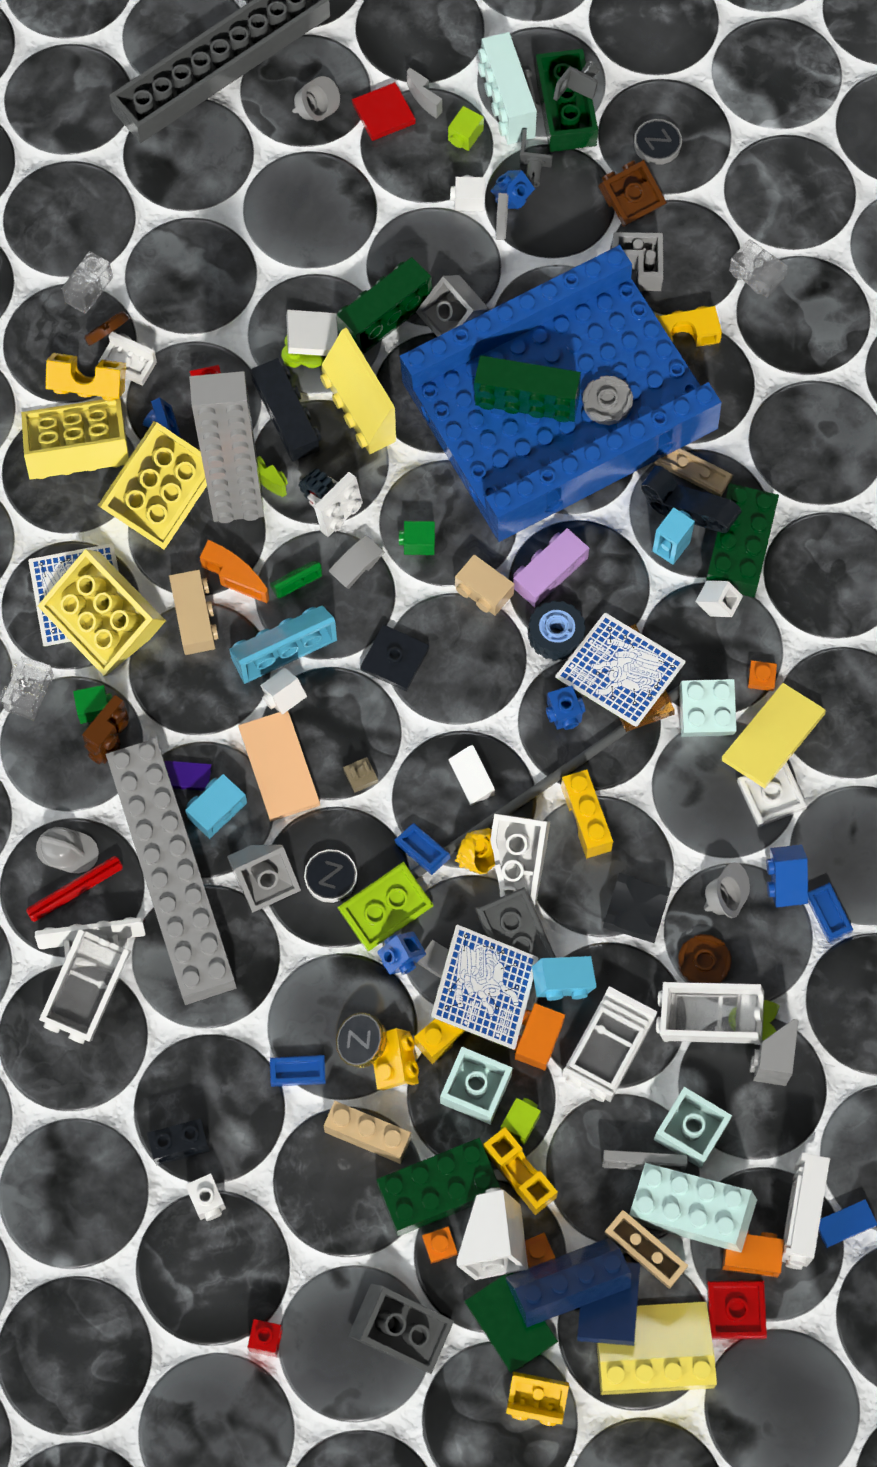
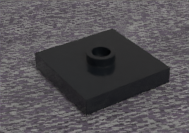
M383 624L360 666V671L407 692L429 651V645Z

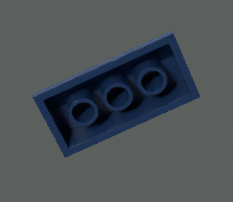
M610 1238L505 1277L526 1327L631 1288V1271L620 1248Z

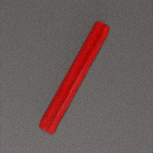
M116 856L111 857L26 909L28 916L33 922L39 920L122 870V863Z

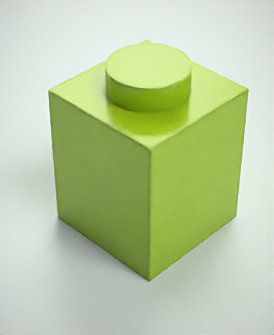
M463 106L448 127V141L458 148L462 147L469 151L484 129V117Z
M516 1098L501 1125V1130L506 1127L516 1141L525 1145L540 1117L541 1110L537 1109L538 1105L527 1098L523 1100Z

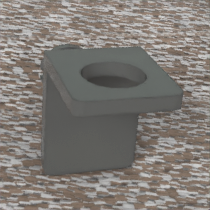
M588 61L581 71L569 66L556 84L553 99L557 101L567 87L593 99L598 80L594 77L600 71L599 66L594 63L589 68L593 61Z
M523 129L520 164L527 165L526 177L531 183L532 177H534L533 186L538 187L540 186L542 167L551 168L553 156L525 152L527 130Z

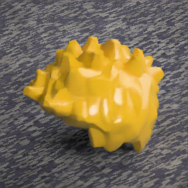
M492 829L475 830L466 834L465 838L461 841L455 862L459 863L460 868L469 869V871L478 874H487L495 866L490 841Z

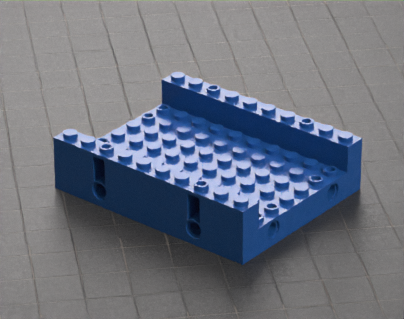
M620 245L400 355L402 381L498 542L718 429L721 400L709 382L700 386L631 279L632 263ZM480 355L581 372L580 398L575 422H559L554 418L548 417L534 418L524 413L510 414L495 408L486 410L475 405L474 380ZM606 375L615 376L625 381L633 394L632 410L629 415L621 422L612 425L599 424L591 420L585 413L582 404L583 393L587 385L591 381Z

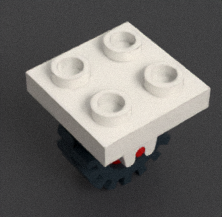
M314 468L298 484L300 491L304 493V497L310 500L309 504L314 507L320 530L327 537L334 531H338L343 526L344 521L351 514H355L363 503L357 478L350 472L337 482L331 477H327L326 473H321L319 469Z

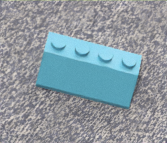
M323 605L317 608L311 607L294 619L287 618L283 620L279 626L273 629H264L249 640L236 642L229 649L230 656L244 684L337 641L335 619Z

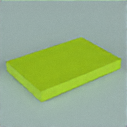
M402 862L337 908L366 951L369 952L434 905L408 867Z

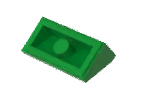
M316 561L309 562L269 583L277 599L322 577L321 564Z

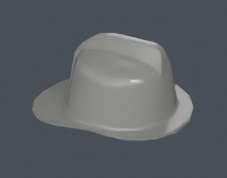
M320 76L313 79L296 93L294 98L295 108L292 112L298 113L306 120H323L333 114L339 107L340 93L338 87L329 77Z
M54 827L45 831L38 839L36 846L37 856L42 863L69 873L79 874L87 872L94 867L99 855L97 844L90 836L64 827Z
M736 862L729 863L718 878L709 882L705 889V911H712L717 915H726L730 918L738 916L750 891L749 877L741 864Z

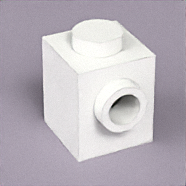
M470 175L456 177V186H451L450 201H455V211H484L485 177H473Z
M706 581L696 603L709 616L732 617L743 596L729 581Z
M286 668L260 685L265 693L262 697L264 702L270 709L275 708L282 715L307 697L298 678Z
M211 1174L185 1185L200 1220L206 1218L207 1221H210L222 1215L221 1211L226 1208Z

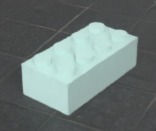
M506 32L482 38L481 49H478L481 62L478 63V70L480 76L485 77L486 83L484 85L487 97H492V112L494 117L498 116L499 118L498 129L501 137L505 136L508 145L521 142L524 129L527 130V140L535 138L537 110L510 33Z
M645 1163L629 1215L644 1227L742 1253L757 1199L753 1192L748 1189Z

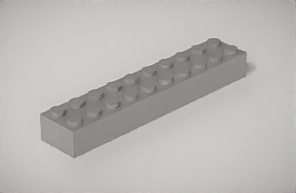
M245 372L189 376L192 410L213 521L229 523L238 519L253 521L259 517H264L262 489Z
M155 738L107 753L106 757L185 1005L237 989L157 739Z

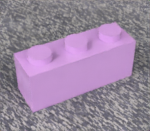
M568 528L561 534L559 532L556 533L544 550L539 549L532 556L531 562L526 567L521 566L514 573V590L535 608L588 559L589 547Z

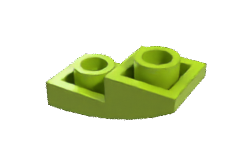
M258 456L257 462L261 485L278 496H286L288 481L283 472H277L274 465L266 467L261 456Z

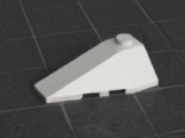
M494 814L490 841L494 854L500 898L525 887L535 909L550 828L549 821Z

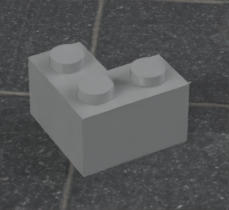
M614 232L612 248L620 245L631 261L632 269H636L638 290L661 291L663 282V233Z

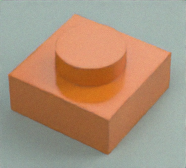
M751 660L748 688L774 691L777 664Z
M449 1226L422 1235L431 1264L458 1255Z
M545 1233L525 1241L528 1268L555 1258Z

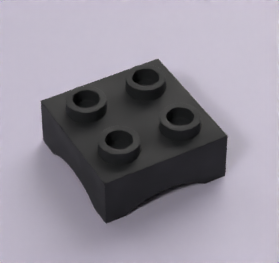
M619 873L603 928L655 943L671 888L643 882L629 875Z

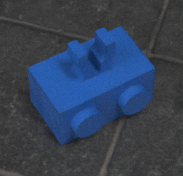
M792 845L770 848V859H766L767 873L771 875V881L767 882L768 897H773L776 907L808 904V860L803 846Z

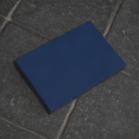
M627 1263L631 1271V1288L580 1307L577 1341L634 1346L640 1263Z

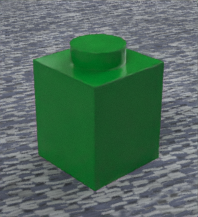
M404 521V530H399V546H404V555H435V521Z
M104 685L73 691L80 724L93 722L113 698L112 693H106Z

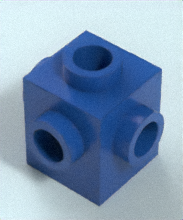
M508 170L496 180V185L490 191L495 196L497 204L499 193H507L508 209H518L526 203L527 197L535 188L522 170Z
M572 685L547 694L548 707L546 708V714L549 722L555 723L557 730L561 728L569 730L582 722L585 706L582 698H577Z
M414 931L390 936L384 941L385 945L377 951L390 975L400 972L402 975L413 971L416 968L415 964L426 955Z

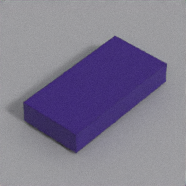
M164 761L173 789L206 791L205 788L210 782L211 764Z

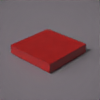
M396 82L352 99V104L372 141L416 124L415 117Z
M764 1281L707 1282L708 1315L712 1340L767 1338Z

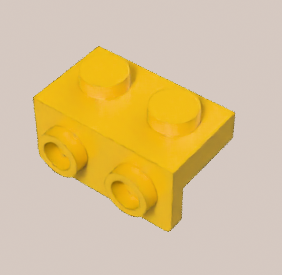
M395 1028L380 1033V1045L372 1058L377 1089L386 1090L403 1084H418L419 1068L415 1062L413 1050L415 1043L410 1031Z
M513 1372L506 1413L517 1420H528L530 1418L539 1420L540 1423L547 1426L562 1424L569 1382Z

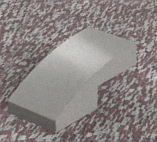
M409 68L407 70V86L411 94L423 109L437 119L442 113V98L429 91V80Z
M365 535L330 568L329 572L349 589L365 570L369 571L385 551L368 535Z

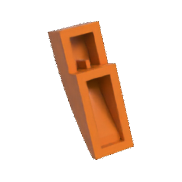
M208 540L200 555L202 568L219 574L222 586L268 603V589L251 567L231 551Z

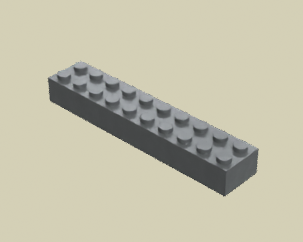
M252 0L111 93L109 97L112 112L140 143L144 142L330 17L329 0Z

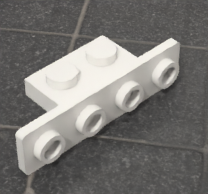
M133 917L110 922L99 921L86 925L73 924L70 927L62 928L49 927L35 931V938L39 949L64 946L65 960L79 929L116 945H119V939L145 936L143 919ZM77 956L72 968L95 966L97 964Z

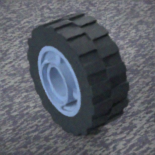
M551 601L550 603L542 604L541 607L535 609L534 614L530 617L528 626L530 646L535 649L538 655H542L545 659L549 658L553 661L567 659L584 640L586 628L584 626V617L581 616V612L576 610L573 605L566 604L563 601ZM558 628L562 632L554 633L551 629Z

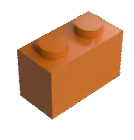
M534 1003L532 1011L527 1009L522 1021V1025L526 1027L523 1034L518 1036L516 1048L512 1049L516 1051L515 1060L546 1070L563 1026L565 1014Z
M748 1230L742 1253L724 1248L722 1270L777 1278L781 1274L784 1239H778L777 1234L763 1232L760 1236L750 1235Z

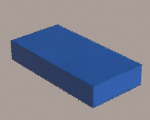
M415 823L410 825L395 839L396 845L431 875L451 858L444 848Z
M830 883L808 891V903L828 942L853 932V928Z
M325 1056L270 1058L271 1087L326 1084Z
M865 1199L821 1218L818 1232L826 1248H829L876 1227L877 1222Z

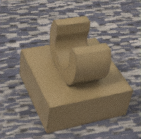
M368 757L343 767L354 793L378 783V778Z

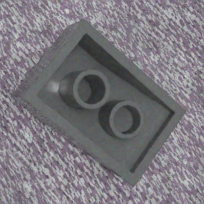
M371 1284L348 1336L432 1374L454 1321L386 1287Z

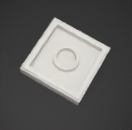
M287 310L288 353L327 356L338 337L336 313Z
M787 762L765 789L746 776L737 779V783L758 827L807 808V804Z

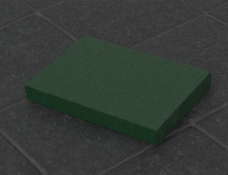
M513 1273L504 1274L464 1301L510 1374L558 1343L545 1321L526 1327L505 1278Z

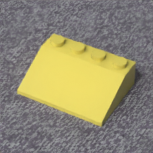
M344 328L322 363L323 375L320 378L324 387L331 389L333 393L332 399L336 407L343 409L345 413L344 419L348 427L355 429L357 433L355 436L360 447H365L368 453L372 454L396 442L395 407L348 329Z
M120 398L113 401L103 399L21 412L24 457L29 479H44L55 475H69L87 470L95 471L100 468L120 467L125 465L129 459Z
M153 421L98 506L165 550L207 486L201 452L158 422Z
M88 549L83 551L38 605L44 614L103 676H107L148 642L166 621L100 552Z
M707 1302L637 1306L634 1346L597 1343L601 1395L712 1389L717 1385Z

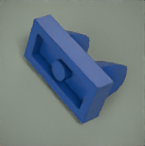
M160 397L151 401L153 409L145 417L143 426L149 428L153 421L181 438L172 406Z

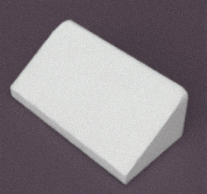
M473 745L449 759L450 765L470 805L495 795L494 786Z

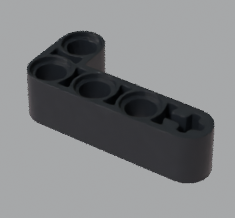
M655 466L640 487L651 507L659 514L667 516L674 507L678 511L688 513L692 520L695 521L694 525L721 533H727L742 512L741 508L732 500L678 485L672 474L661 466Z

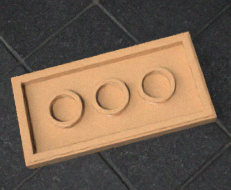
M288 711L283 715L278 712L238 725L270 822L320 806V801Z

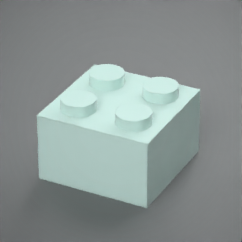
M734 679L681 681L679 684L681 737L734 735L736 732Z
M461 1047L440 1095V1104L491 1125L512 1076L513 1068Z
M684 1087L656 1132L654 1140L678 1155H687L689 1162L702 1169L732 1115Z

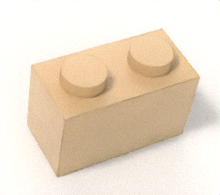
M473 555L455 576L457 592L465 598L470 597L482 611L490 612L494 616L514 594L515 584L476 555Z

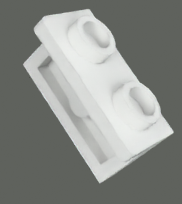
M111 332L109 334L110 343L98 363L101 360L126 363L125 378L143 386L157 363L155 351L148 344H139L123 333Z

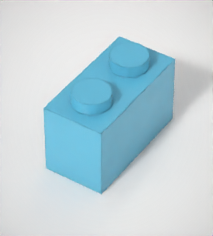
M673 507L656 530L652 551L674 565L691 542L695 523L692 517L685 511H678Z
M224 774L218 779H212L207 784L206 791L199 797H193L188 802L187 809L185 810L187 818L209 839L247 804L246 795Z
M591 956L541 958L532 966L537 998L547 997L549 1001L559 1000L563 996H571L572 999H583L596 988Z

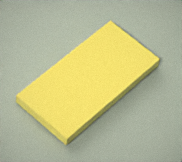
M782 683L722 756V761L765 789L822 719L826 710Z

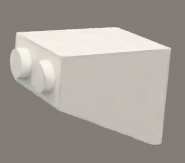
M491 1188L486 1190L484 1194L476 1195L458 1254L457 1266L474 1280L528 1270L521 1205L501 1188Z

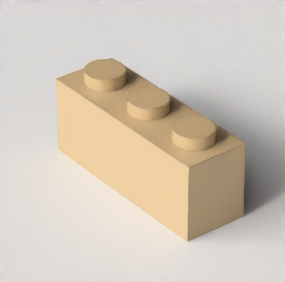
M200 570L169 575L185 655L214 650V640L218 639L216 624L210 625L209 617L214 616L211 601L206 602L205 594L209 593L207 578L201 579Z
M334 1101L324 1123L325 1133L401 1164L411 1141L410 1131L337 1101Z
M624 1210L621 1211L605 1231V1234L669 1289L688 1268V1265Z

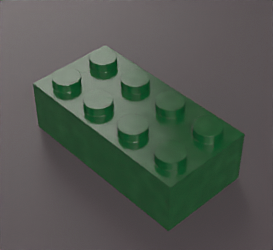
M583 49L536 54L535 75L549 152L597 146L598 125L593 99L568 87L557 101L553 99L556 84L569 66L578 71H581L585 66Z
M413 257L409 258L406 262H400L393 272L387 276H382L378 279L375 286L368 291L361 292L353 303L345 305L339 310L336 315L338 336L342 329L347 328L362 354L366 353L416 314L418 308L432 291V276Z
M480 355L474 380L475 405L486 410L494 408L504 410L510 414L524 413L534 418L548 417L554 418L559 422H575L580 398L581 372Z
M729 483L726 499L735 502L742 512L727 533H717L706 581H729L741 595L755 598L779 498L778 494Z
M480 1138L376 1179L377 1187L397 1237L470 1208L474 1205L476 1195L484 1194L486 1190L491 1188H500Z

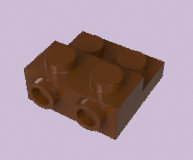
M635 160L627 163L622 167L623 171L615 174L614 171L601 178L603 182L598 185L608 206L614 208L623 227L667 203L644 160L637 164Z
M116 695L113 696L82 734L89 758L99 765L101 763L105 764L108 761L107 753L120 750L121 743L117 733H122L129 722L124 701Z

